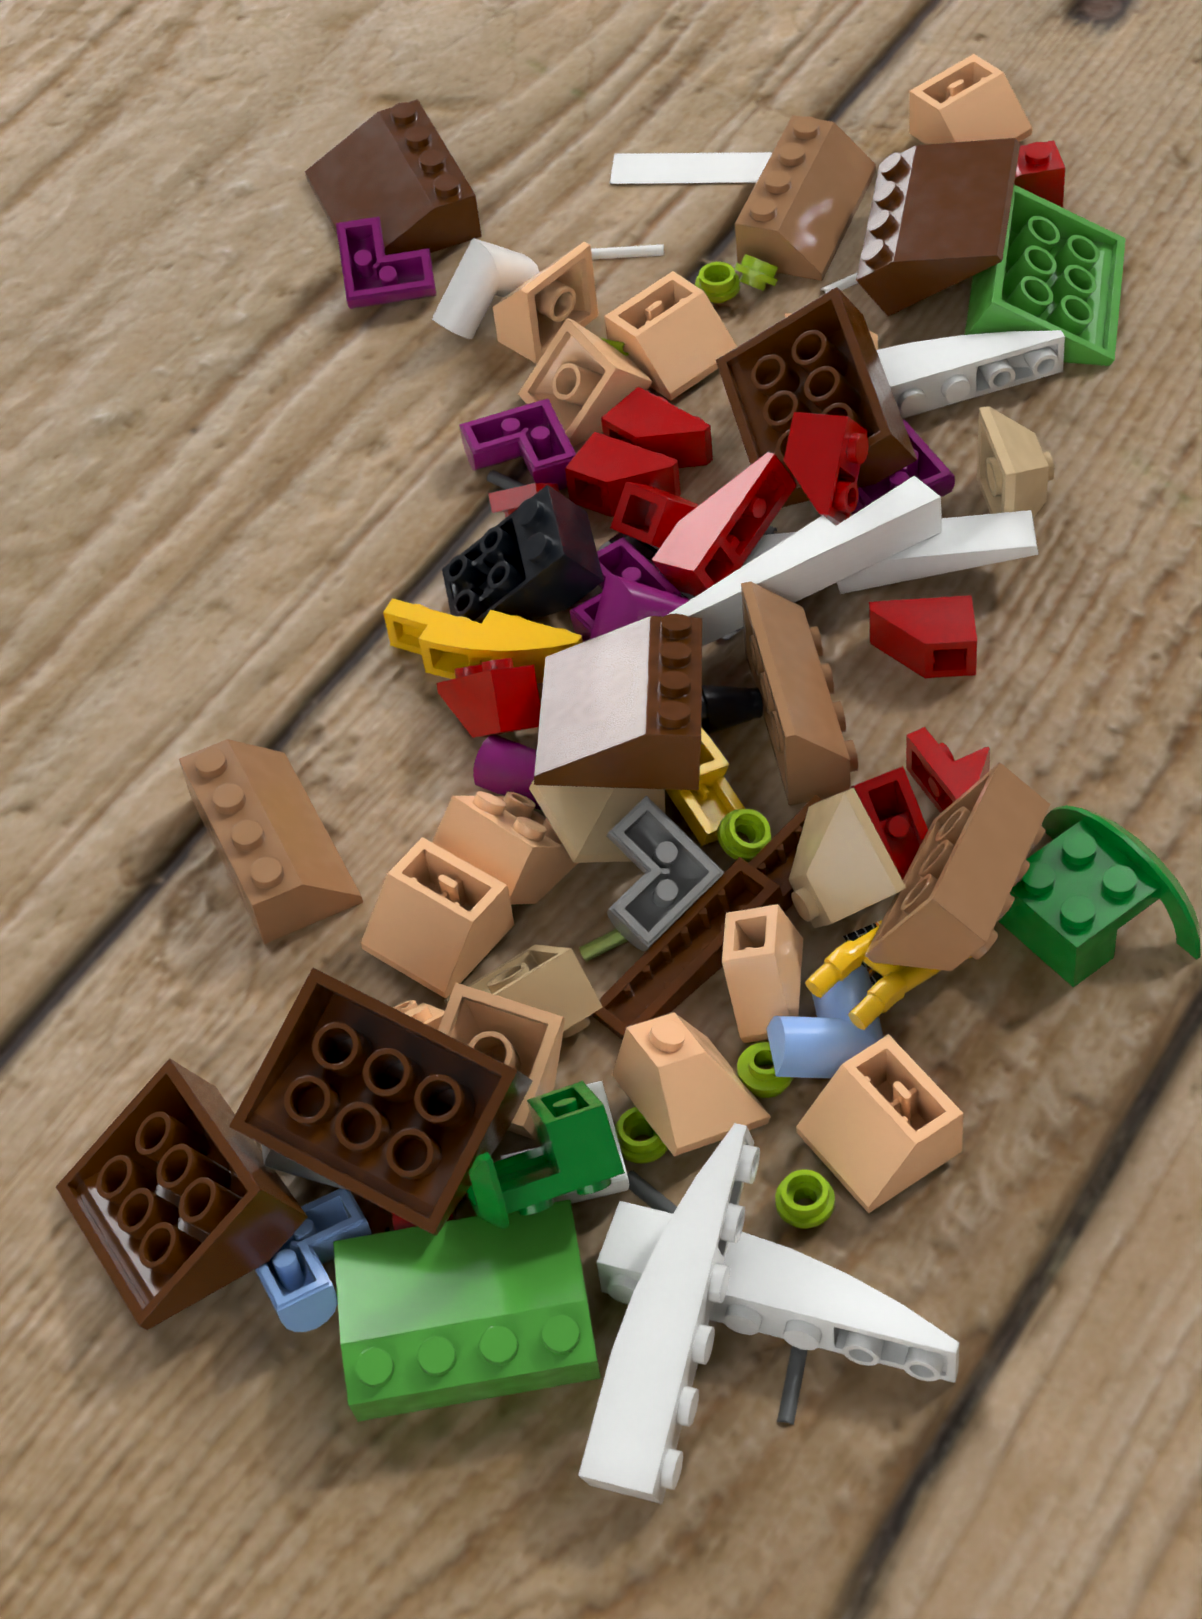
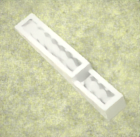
M913 476L837 526L822 515L669 614H683L688 617L702 618V646L707 645L743 627L741 583L751 581L793 603L941 533V497L917 477Z
M1032 511L942 518L941 533L838 581L837 585L840 594L1038 555ZM796 532L763 535L742 567Z

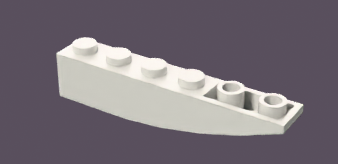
M1061 330L1009 331L959 335L911 342L876 351L903 419L1063 372L1065 335Z
M734 1123L699 1171L661 1233L634 1289L611 1351L578 1475L590 1486L660 1504L663 1503L666 1488L674 1490L677 1486L683 1464V1452L676 1450L682 1425L688 1427L692 1425L699 1400V1390L692 1388L698 1363L707 1364L714 1342L715 1329L708 1326L714 1302L720 1304L723 1302L729 1284L730 1267L723 1265L729 1242L737 1243L742 1233L745 1207L739 1206L743 1185L744 1183L752 1184L754 1182L759 1165L760 1148L754 1147V1140L746 1125Z
M619 1201L597 1260L602 1292L608 1293L612 1298L621 1303L629 1304L634 1289L661 1233L672 1217V1213ZM745 1232L741 1233L737 1243L729 1242L723 1265L730 1267L727 1292L721 1304L713 1303L709 1320L724 1323L731 1330L745 1335H754L759 1332L782 1338L790 1345L802 1350L821 1348L844 1354L849 1360L860 1365L873 1366L879 1363L905 1370L910 1376L922 1381L932 1382L941 1379L953 1383L956 1382L959 1342L906 1306L849 1274L791 1248Z

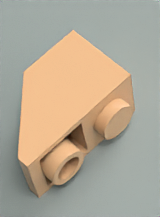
M778 904L726 913L722 964L739 1036L744 1043L768 1040L766 1029L774 1016L798 1017L803 937Z

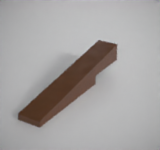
M815 795L749 863L739 857L599 999L602 1008L591 1015L623 1040L626 1027L669 1014L723 967L722 952L726 913L776 904L780 906L783 912L787 911L793 905L791 895L794 892L789 882V877L808 807L823 799Z

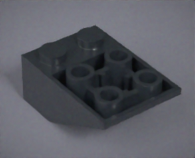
M546 485L533 497L525 500L519 508L495 527L490 528L484 536L460 555L455 556L449 564L442 568L450 614L457 617H466L478 623L484 621L490 610L521 616L529 621L570 608L604 581L587 512L549 485Z

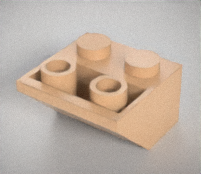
M975 54L909 91V134L924 144L1016 138L1020 142L1032 135V126L1004 72Z
M674 271L605 315L607 339L624 342L623 351L629 354L627 356L653 381L650 387L670 401L718 369L716 360L737 347L705 292Z
M478 791L475 796H452L432 841L435 845L505 883L508 886L511 905L537 903L578 864L573 863L548 819L534 811L536 804L529 798L515 792H507L505 796H494L482 791Z
M422 837L387 873L361 941L362 949L447 999L452 993L455 982L461 984L515 925L508 886Z
M888 1034L839 1067L796 1126V1132L869 1214L962 1152L963 1112Z

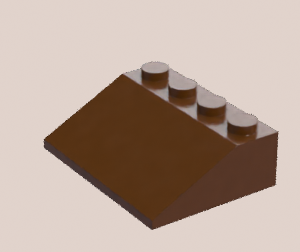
M418 99L398 103L391 108L378 111L305 171L306 178L336 234V223L380 217L385 255L429 249L430 253L470 241L473 238L482 237L476 195Z
M1016 138L915 145L902 153L889 155L879 165L856 281L887 316L893 315L1002 262L1020 143Z
M838 287L716 360L750 465L767 452L774 453L797 484L783 507L810 501L784 462L794 412L849 416L867 430L869 449L865 462L860 465L857 480L858 488L874 485L917 461L865 318Z
M668 614L664 617L649 616L545 657L534 785L699 790L702 707V618L688 617L683 614Z
M312 968L229 1127L437 1236L471 1186L468 1172L477 1155L486 1152L490 1156L492 1155L511 1125L532 1080L518 1070Z
M170 1058L56 1186L136 1322L146 1330L151 1329L267 1263L308 1218L276 1171L265 1167L262 1151L254 1140L229 1127L235 1113L217 1088Z

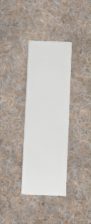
M773 152L614 154L610 184L757 183Z

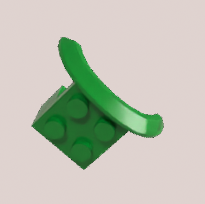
M1065 805L1054 808L1045 816L1042 827L1046 830L1045 833L1053 840L1026 859L1030 862V867L1022 879L1012 887L1010 894L1014 897V902L1006 914L998 921L1073 988L1114 958L1117 930L1159 899L1164 904L1174 925L1176 943L1196 960L1201 957L1200 926L1195 910L1185 890L1160 858L1143 842L1116 822L1083 808Z
M583 1081L527 1100L541 1144L540 1147L493 1162L488 1152L477 1155L468 1172L471 1186L466 1193L479 1218L503 1230L509 1227V1213L518 1211L520 1215H531L541 1212L554 1204L553 1198L575 1190L578 1195L596 1193L611 1185L610 1178L625 1173L604 1104Z

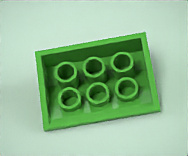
M1014 185L1002 262L973 275L965 335L1009 331L1061 330L1065 335V363L1110 366L1115 360L1126 238Z
M570 1199L554 1202L548 1209L531 1215H520L518 1211L509 1213V1227L503 1230L478 1216L446 1221L437 1236L417 1226L333 1241L340 1344L348 1405L358 1422L601 1378Z

